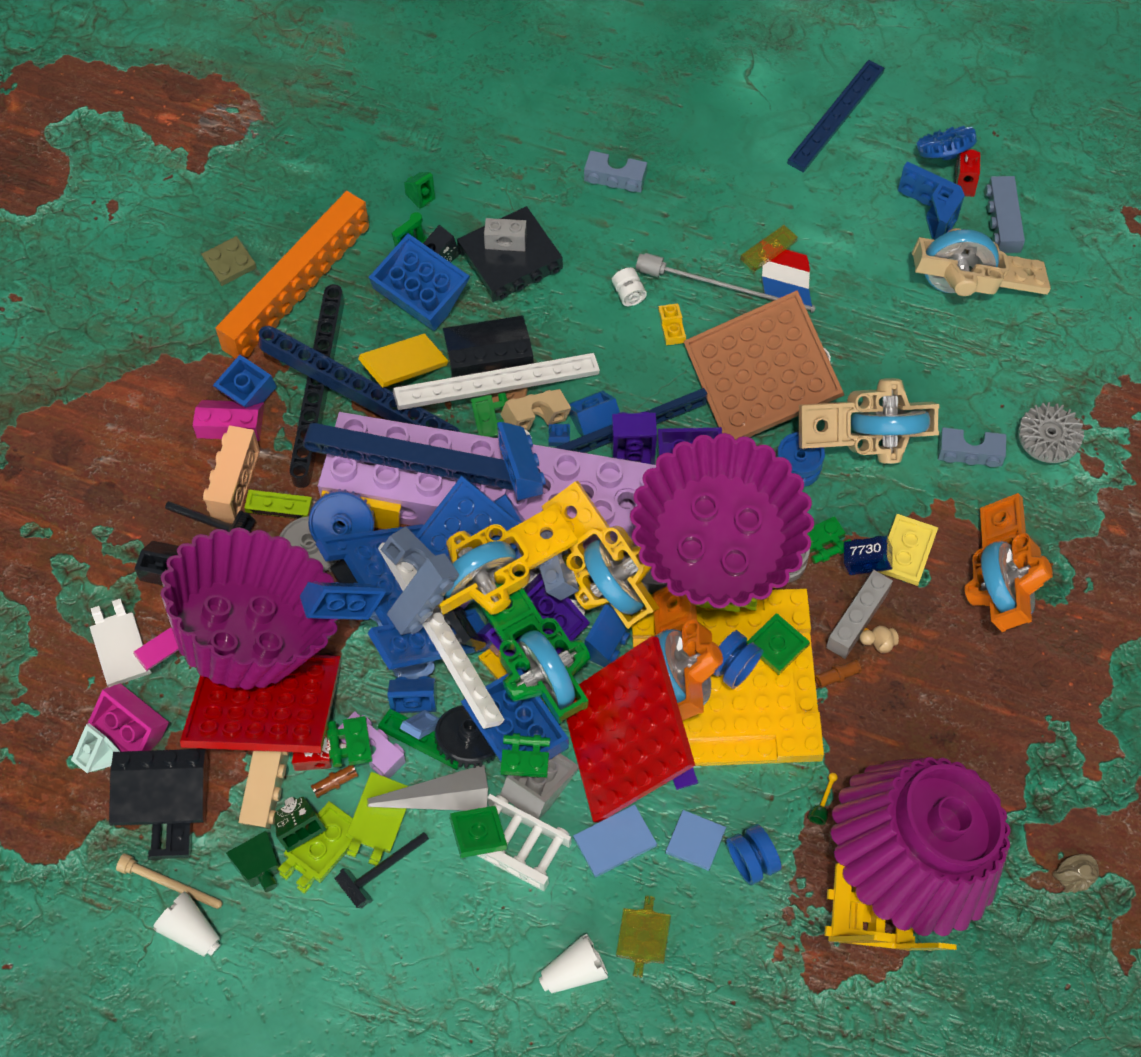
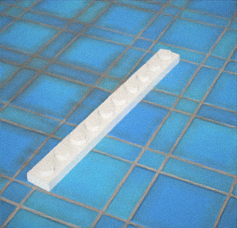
M594 353L396 387L393 388V395L398 410L598 375L600 369Z
M381 543L378 549L402 591H404L417 573V570L407 562L395 565L380 550L385 544ZM436 606L433 614L422 624L482 728L501 725L505 719L452 629L444 620L439 607Z

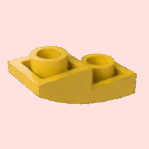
M679 304L658 306L666 346L684 343L686 334L682 324Z

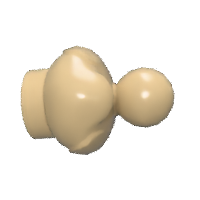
M877 626L872 631L864 628L860 634V641L864 645L874 644L880 653H888L892 650L893 646L898 644L899 637L895 629Z

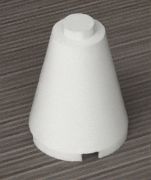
M184 891L174 900L175 903L162 913L155 922L153 929L157 933L203 957L207 954L212 956L221 946L218 943L220 937L190 895Z
M587 933L582 935L541 971L542 977L539 978V981L544 991L549 990L551 993H556L605 980L609 977L598 951L591 946L594 943Z

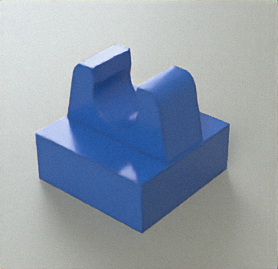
M549 424V446H559L570 441V424Z

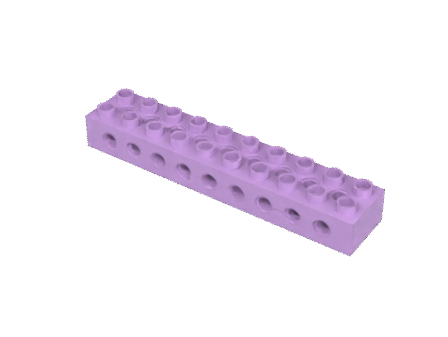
M339 412L335 427L503 459L498 438ZM533 445L531 448L532 453H536L539 460L537 468L540 469V472H543L546 485H543V494L517 501L514 491L473 483L493 501L506 493L523 518L527 520L543 511L542 505L575 481H579L609 527H623L632 540V532L636 526L630 520V513L634 507L638 506L634 501V492L640 486H644L642 480L644 472L650 468H656V465ZM327 455L318 483L320 497L322 490L336 492L338 489H341V491L346 489V492L351 493L354 491L355 495L360 494V497L401 504L400 524L412 526L424 525L458 480ZM569 506L567 509L569 517L575 518L577 515V510L574 506ZM611 531V540L617 542V534ZM597 534L583 543L584 549L593 541L599 540Z

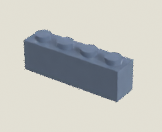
M991 176L989 184L985 186V195L989 197L987 209L988 213H991L990 228L994 231L992 241L998 245L999 251L1004 253H1021L1025 239L1015 176Z
M445 553L426 559L388 611V617L401 635L415 634L420 631L425 620L433 614L434 608L443 601V596L454 586L459 573Z

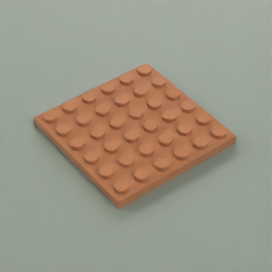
M798 290L684 341L701 385L708 393L707 399L718 426L722 427V433L730 434L735 440L743 436L751 437L799 416V405L828 403L844 396V392Z

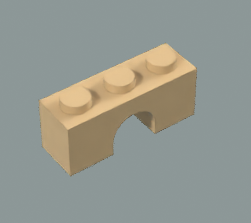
M560 389L547 390L544 393L530 394L523 398H513L506 401L500 415L505 423L530 430L535 419L534 414L541 416L547 425L555 424L566 420L571 407Z

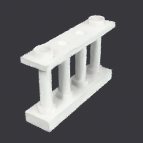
M489 794L487 797L488 805H496L498 815L502 812L512 817L504 832L507 845L520 823L532 828V831L518 855L513 858L505 854V850L477 856L532 886L545 891L549 884L546 870L561 844L568 848L571 846L570 834L563 828L557 827L556 829L508 804V800L500 795L495 797ZM542 833L553 839L538 867L533 869L526 865L525 860Z

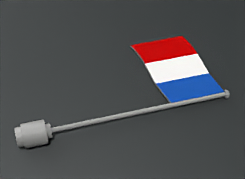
M760 243L763 255L762 283L764 293L666 267L667 263L664 262V258L656 255L640 253L637 260L636 269L644 274L659 277L660 274L664 275V272L668 271L770 300L779 299L798 290L805 308L810 310V313H813L816 309L811 303L809 292L810 266L808 257L805 254Z

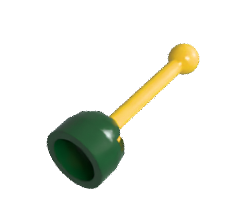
M836 773L829 774V783L821 804L814 806L809 813L808 819L814 824H826L828 812L825 804L833 783L838 779Z

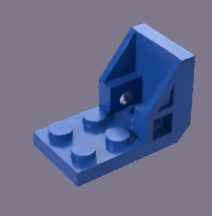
M908 161L904 165L898 191L931 207L927 213L926 221L931 238L935 240L951 230L957 222L965 197L962 187Z

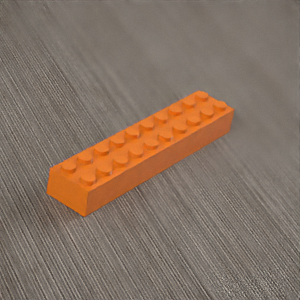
M346 190L215 327L224 352L235 359L239 355L243 357L250 356L253 349L259 343L260 329L265 326L276 328L279 321L291 312L293 306L304 298L306 292L317 284L322 275L329 272L331 266L342 258L344 252L349 247L355 244L356 239L368 230L369 221L365 201Z

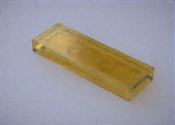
M783 225L743 253L740 260L752 271H756L797 242L798 237Z

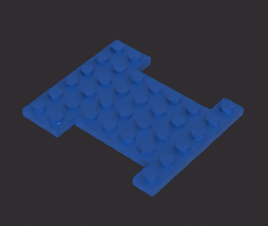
M423 524L406 527L416 536L423 527ZM404 527L319 538L316 546L325 561L344 559L359 584H371L386 589L385 595L374 610L383 626L372 627L368 635L389 670L442 659L424 627L415 634L401 635L387 615L403 591L378 548L381 543L387 541L390 535ZM476 609L465 610L467 619L476 633H478L485 626ZM450 627L455 635L456 631L453 627ZM460 643L466 654L489 649L485 645L482 649L475 651L472 646Z

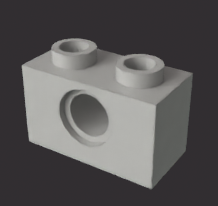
M486 218L484 230L485 249L525 251L527 239L526 220Z

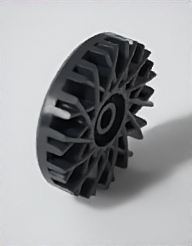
M463 705L449 709L439 718L435 728V744L437 743V750H440V756L444 753L445 760H450V764H453L455 760L458 762L459 767L464 764V767L467 768L468 764H474V768H476L477 765L482 767L484 761H487L489 764L490 760L493 761L495 759L494 751Z

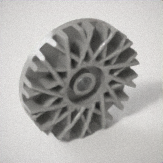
M1050 402L1047 405L1042 403L1040 407L1035 405L1034 408H1030L1029 412H1026L1022 418L1018 429L1019 441L1024 450L1035 459L1047 463H1060L1072 458L1080 449L1084 438V430L1082 431L1083 423H1080V418L1078 420L1075 419V412L1070 413L1071 409L1067 412L1063 410L1064 405L1059 407L1057 403L1054 407H1051Z
M309 516L289 523L282 530L280 537L286 538L291 543V546L304 548L308 552L309 558L320 561L324 568L323 572L327 570L331 572L329 567L337 561L339 562L340 559L325 561L309 531Z

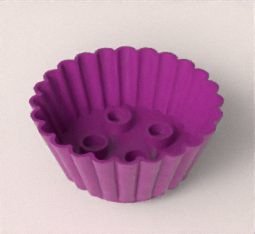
M721 433L714 439L708 435H700L693 440L692 444L684 441L676 444L673 448V454L663 453L659 455L656 460V468H650L644 472L642 477L644 486H640L634 492V501L638 506L634 507L630 513V520L636 526L632 532V540L641 548L639 551L640 561L644 565L652 567L651 575L654 580L660 583H667L668 590L673 595H687L688 600L696 605H701L708 601L715 608H724L730 602L736 606H745L751 602L752 598L762 600L769 597L772 588L785 586L789 581V573L801 568L803 563L801 554L807 552L811 547V539L807 533L813 529L814 519L807 512L811 509L812 500L808 494L802 492L804 488L802 477L796 473H791L792 466L789 460L783 457H776L772 447L768 445L756 446L752 438L745 436L735 440L733 436L727 433Z
M234 528L230 532L216 529L209 536L203 534L196 535L192 539V544H181L177 548V555L167 559L168 570L164 571L161 575L163 584L161 597L180 654L185 656L189 666L196 668L199 675L208 677L217 684H223L230 688L241 687L248 690L254 686L264 688L270 683H278L327 645L328 639L337 631L335 622L338 619L306 618L300 595L308 582L334 583V579L329 574L323 572L324 568L320 561L309 558V554L304 548L291 546V543L284 537L275 536L271 538L265 531L255 530L250 533L244 528Z
M932 757L890 760L883 764L869 765L864 773L853 775L850 779V787L843 788L839 793L841 804L836 805L832 811L833 819L837 824L831 828V837L838 844L834 851L835 858L839 864L845 866L843 877L849 885L856 887L858 899L863 904L872 905L874 913L883 920L892 919L893 924L898 929L906 931L913 928L921 936H928L932 931L940 936H947L952 932L953 928L958 931H964L969 927L971 920H980L984 915L986 906L991 905L994 901L1010 848V841L1008 839L1010 826L1006 823L1007 813L1000 805L1001 800L999 796L991 790L990 784L979 778L976 771L972 769L967 770L960 762L951 763L946 758L934 759Z

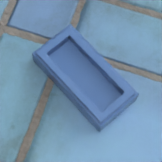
M424 710L403 721L400 729L417 739H421L435 731L439 718Z

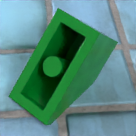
M419 172L404 182L406 196L419 209L435 200L434 181L431 172Z

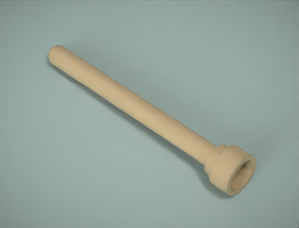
M126 853L122 854L117 863L116 871L123 874H131L133 872L179 893L185 891L191 898L213 908L219 909L222 906L221 900L137 864L133 856Z

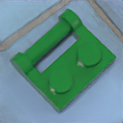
M419 212L412 213L410 220L392 232L395 247L408 233L415 238L413 229H415L416 239L421 243L427 239L422 228V215Z

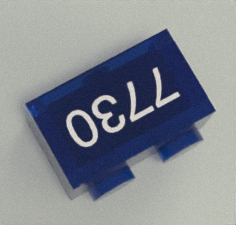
M887 536L844 542V565L849 575L870 573L873 570L893 569V547Z

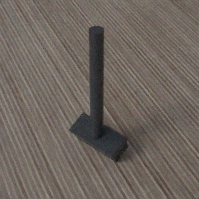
M170 501L165 505V509L215 528L226 530L227 532L234 528H244L251 531L250 529H252L256 522L249 513H244L243 511H239L233 523L229 524Z
M425 832L421 833L358 879L355 878L349 869L344 868L340 870V873L334 879L349 896L352 903L356 905L355 907L362 909L373 901L363 886L425 843L429 838Z

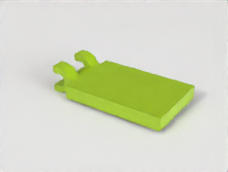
M374 772L370 773L346 837L352 839L346 855L355 858L360 845L363 844L373 848L368 863L376 866L381 859L383 851L390 853L407 808L367 807V798L408 787L407 785Z
M330 801L317 814L327 830L292 851H285L284 857L287 860L278 868L280 871L279 875L286 881L295 869L303 874L296 884L298 885L297 889L304 894L309 890L314 880L321 883L347 853L352 841L351 838L346 837L353 818Z

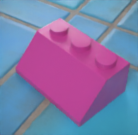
M201 400L195 407L193 420L196 437L222 439L223 434L227 433L230 425L254 430L257 441H260L265 404L262 402L244 408L235 401Z
M119 683L102 690L87 724L90 723L105 735L120 752L151 751L162 739L169 722Z

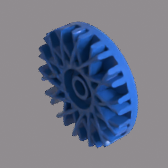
M959 126L956 129L954 127L947 128L945 132H941L939 129L938 132H934V135L927 134V136L919 138L917 142L919 155L924 158L954 159L959 153L972 148L976 144V131L973 127L965 128V126Z
M346 489L325 493L317 500L309 514V531L314 541L317 543L319 538L374 531V511H371L370 504L366 503L367 500L360 498V494L355 495L354 491L351 493L346 492ZM338 521H342L345 525H340Z

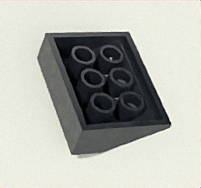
M523 315L443 328L452 378L534 363L530 337Z
M206 749L113 752L110 769L109 825L204 822L210 766Z

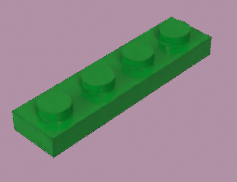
M392 709L388 710L378 724V729H381L385 734L456 770L459 768L457 761L454 760L453 764H450V760H445L444 753L440 756V750H437V743L435 744V731L421 739L413 737L400 729L402 722L409 718Z

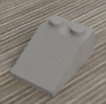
M560 753L549 760L547 778L508 775L500 796L525 813L540 819L550 809L577 773L579 766Z

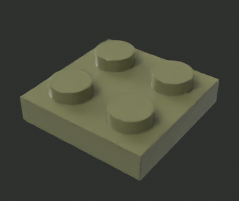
M237 236L201 254L221 286L257 268L256 263Z

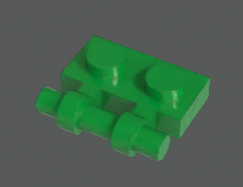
M506 393L498 394V402H493L492 395L471 399L478 435L492 438L498 437L497 423L504 422V420H497L495 410H501L502 412L506 401H508Z
M835 516L814 525L813 529L807 533L811 539L810 553L816 552L815 555L811 556L814 564L821 561L824 563L830 560V557L836 554L841 555L847 552V549L853 547L850 539L840 540L845 537L846 533ZM831 543L833 545L828 549L823 548L824 546L829 545Z
M366 716L343 720V729H337L336 721L328 722L326 737L330 742L329 758L332 759L333 767L342 766L341 758L347 757L350 766L373 762ZM345 738L347 748H340L339 739Z
M520 733L504 735L503 744H511L512 750L502 749L501 775L547 778L549 752H540L541 746L550 747V738L541 737L538 734H534V737L520 736ZM520 745L533 746V751H520Z

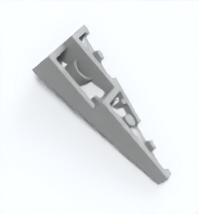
M485 766L461 770L386 794L367 798V807L462 811L487 807L488 785Z

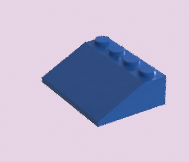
M408 233L374 270L369 279L373 289L435 331L450 313L470 276Z
M521 669L516 670L520 676L524 674ZM508 673L485 686L505 719L501 725L483 729L467 700L461 701L500 762L502 760V749L512 750L511 744H503L504 735H513V733L534 737V734H538L541 737L550 738V747L541 746L540 752H549V760L569 748V738L540 697L516 702L510 699L503 686V680L508 676ZM520 745L519 750L533 751V746Z

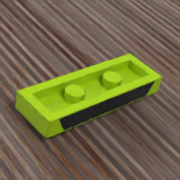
M248 490L244 509L247 513L299 519L309 516L313 500L312 497Z

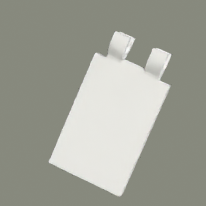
M121 598L112 601L116 615L104 618L99 606L91 608L96 625L90 626V630L108 687L152 673L151 669L146 672L133 654L135 650L143 646V642L133 612L126 614Z

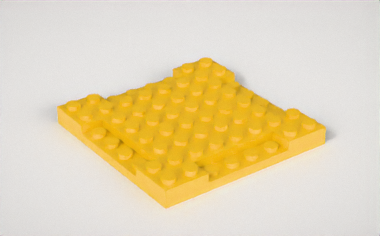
M807 589L772 590L770 596L766 599H757L756 610L741 607L740 612L696 607L697 621L711 631L712 642L716 643L718 647L727 636L736 630L747 637L748 641L776 613L808 639L810 645L780 675L760 659L750 675L735 689L730 688L723 682L724 674L719 677L714 674L710 676L711 695L704 705V712L683 720L695 765L821 762L824 757L820 712H818ZM646 606L637 613L631 614L633 618L637 617L647 609ZM654 612L648 614L632 627L633 648L649 637L655 636Z

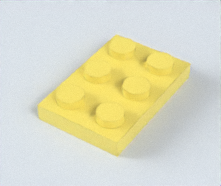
M897 514L876 571L918 586L938 527Z

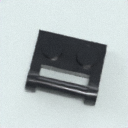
M458 606L446 613L444 620L450 627L454 628L456 631L455 636L462 645L472 646L475 651L482 649L486 645L484 639L478 636L466 617L467 613L462 607Z
M192 823L167 824L166 849H160L161 824H152L151 850L148 851V859L157 861L161 859L190 858Z

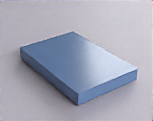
M635 805L573 835V839L595 878L657 847L655 839Z

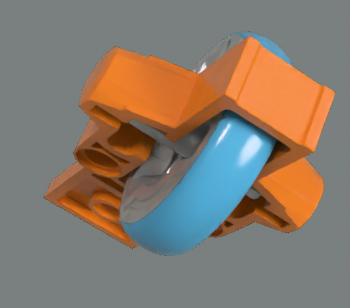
M1019 493L980 508L983 548L977 550L973 555L974 578L965 585V594L970 604L973 606H990L991 622L1001 632L1027 622H1032L1031 614L1035 609L1034 592L1053 576L1049 560L1045 556H1041L1040 547L1026 534L1023 497Z
M666 586L653 593V599L659 606V609L654 611L655 637L659 638L683 721L704 712V705L711 695L710 676L722 665L723 654L718 645L712 642L711 631L697 621L696 604L691 603L687 595H673Z

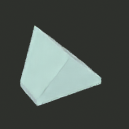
M89 723L85 726L71 761L86 773L110 767L113 752L120 751L105 735Z

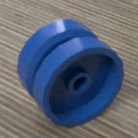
M795 432L781 440L777 457L789 460L792 466L791 473L800 475L804 481V487L813 484L819 478L825 458L824 447L799 448V432Z
M736 630L720 644L719 648L723 654V663L713 674L717 677L724 674L723 682L730 688L735 689L753 671L763 654V650L753 642L747 644V637Z
M754 824L745 829L744 836L737 833L727 839L726 843L730 856L739 873L749 885L762 881L763 872L771 876L781 870V861L768 834L759 824Z

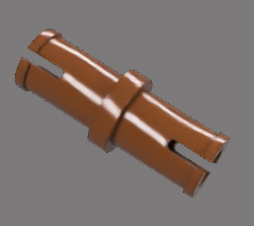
M856 659L841 666L835 665L831 670L815 675L816 683L819 688H824L835 682H844L845 678L861 673V665Z
M349 765L334 774L333 772L329 773L328 777L312 784L311 787L315 791L316 797L319 798L335 788L338 790L341 788L340 785L358 777V774L353 765Z

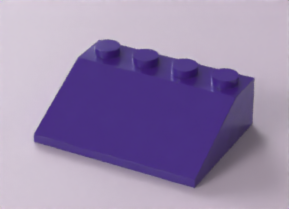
M541 573L523 588L542 619H555L569 641L573 640L590 624L569 597L559 600L546 592ZM510 603V605L506 609L511 608L512 603ZM488 622L477 634L484 639L490 650L499 657L502 641L491 623ZM546 628L543 630V632L546 634L554 633V631L550 628ZM521 636L515 638V641L517 643L519 642ZM556 648L558 654L563 650V648ZM506 650L504 654L513 656L515 652L513 650Z

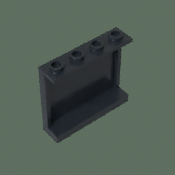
M527 206L500 218L526 220L527 239L525 251L485 249V226L457 239L460 255L467 257L490 291L492 302L502 300L509 294L521 291L526 286L537 283L543 278L556 274L563 269V257Z

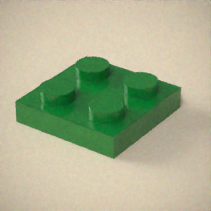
M777 613L747 641V644L753 642L763 650L760 659L779 675L810 645L808 639Z
M496 805L450 813L449 819L460 858L507 849V842Z

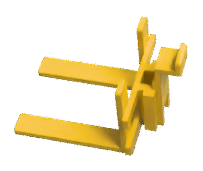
M836 863L834 890L827 889V899L833 900L832 925L825 926L824 936H829L830 942L907 951L957 950V945L915 943L913 928L904 931L896 927V934L885 933L886 920L879 918L874 913L872 905L863 904L858 899L856 887L853 886V892H851L852 886L843 877L845 866ZM863 922L868 923V931L863 930Z

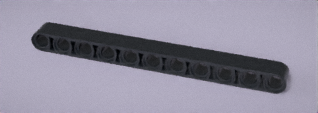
M336 284L328 285L324 290L313 345L314 350L333 360L344 308L343 292L341 287ZM307 376L290 464L291 479L294 486L298 488L307 487L312 479L316 452L304 448L303 441L309 424H322L329 388L323 384L315 385L320 382Z

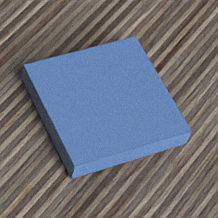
M683 810L665 854L709 871L726 827Z

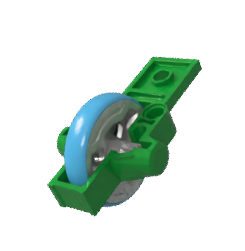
M496 583L495 585H496L497 588H498V587L502 586L503 583H500V584ZM523 587L509 595L512 607L504 609L497 614L491 615L479 604L502 641L499 659L508 673V676L503 680V686L512 701L516 702L541 696L558 724L588 707L589 700L573 677L591 659L589 651L581 639L569 641L555 619H542ZM546 628H550L554 631V633L546 634L543 632V630ZM521 636L519 642L517 643L515 641V638ZM558 647L564 649V652L559 655L556 652ZM513 650L515 654L507 656L504 654V651ZM522 669L528 672L520 676L516 670Z

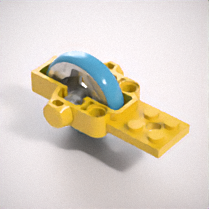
M575 481L541 506L545 510L555 505L578 539V543L569 548L572 553L567 557L566 565L570 570L574 571L576 581L579 584V591L575 593V597L584 609L590 610L610 603L627 629L635 626L638 621L659 609V606L642 583V579L652 567L646 566L640 561L639 551L641 548L634 544L623 527H609L579 481ZM569 506L576 508L577 515L575 518L568 516L567 509ZM611 531L617 534V542L611 540ZM597 534L599 540L593 541L584 549L583 543ZM624 551L629 554L630 557L628 559L624 556ZM576 556L582 559V567L576 564ZM589 576H591L594 583L590 582ZM646 606L647 609L635 618L631 616V614L637 613Z
M556 506L548 507L508 531L501 525L493 524L472 536L466 531H459L452 535L446 541L450 561L459 573V576L455 580L454 586L443 596L446 600L438 604L441 613L444 615L471 600H475L491 615L503 611L511 603L509 595L528 584L530 580L529 571L577 544L578 539ZM544 530H549L553 533V536L549 539H544L540 534ZM499 535L501 539L494 541L491 537ZM514 543L522 557L517 559L514 549L509 544ZM517 571H523L525 573L523 576L520 577L514 575V573ZM503 583V585L498 588L495 584Z

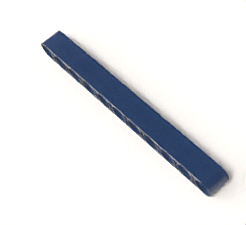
M265 326L260 329L259 348L263 352L385 419L460 432L454 425L421 407L402 410L391 409L392 407L397 408L393 392L382 388L379 384L272 326Z
M318 423L309 424L303 441V447L312 452L459 480L461 476H464L471 483L514 491L503 459Z

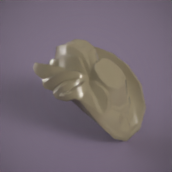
M1079 854L1062 862L1058 870L1053 872V876L1065 886L1064 893H1076L1088 890L1090 885L1096 882L1099 877V867L1091 855Z

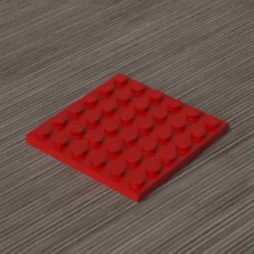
M649 637L578 684L589 700L588 707L568 717L566 721L593 822L599 823L696 766L658 637Z
M314 655L278 683H270L264 688L256 686L248 690L241 687L230 688L223 684L214 683L210 678L200 675L180 739L181 748L322 753L341 666V656Z

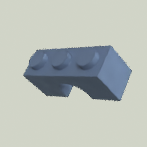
M595 151L589 152L584 168V181L612 188L626 189L631 192H642L647 175V162L628 158L627 164L623 168L615 169L609 166V154Z
M942 427L939 436L938 460H944L948 463L963 462L968 465L981 464L989 467H1002L1006 457V434L985 432L981 444L974 446L965 441L964 430Z
M406 526L390 535L380 549L395 565L407 562L413 565L417 572L428 557L435 556Z
M544 530L540 536L544 539H549L553 536V533L549 530ZM568 549L539 565L546 592L559 600L579 591L574 571L570 570L562 559L563 555L569 553Z

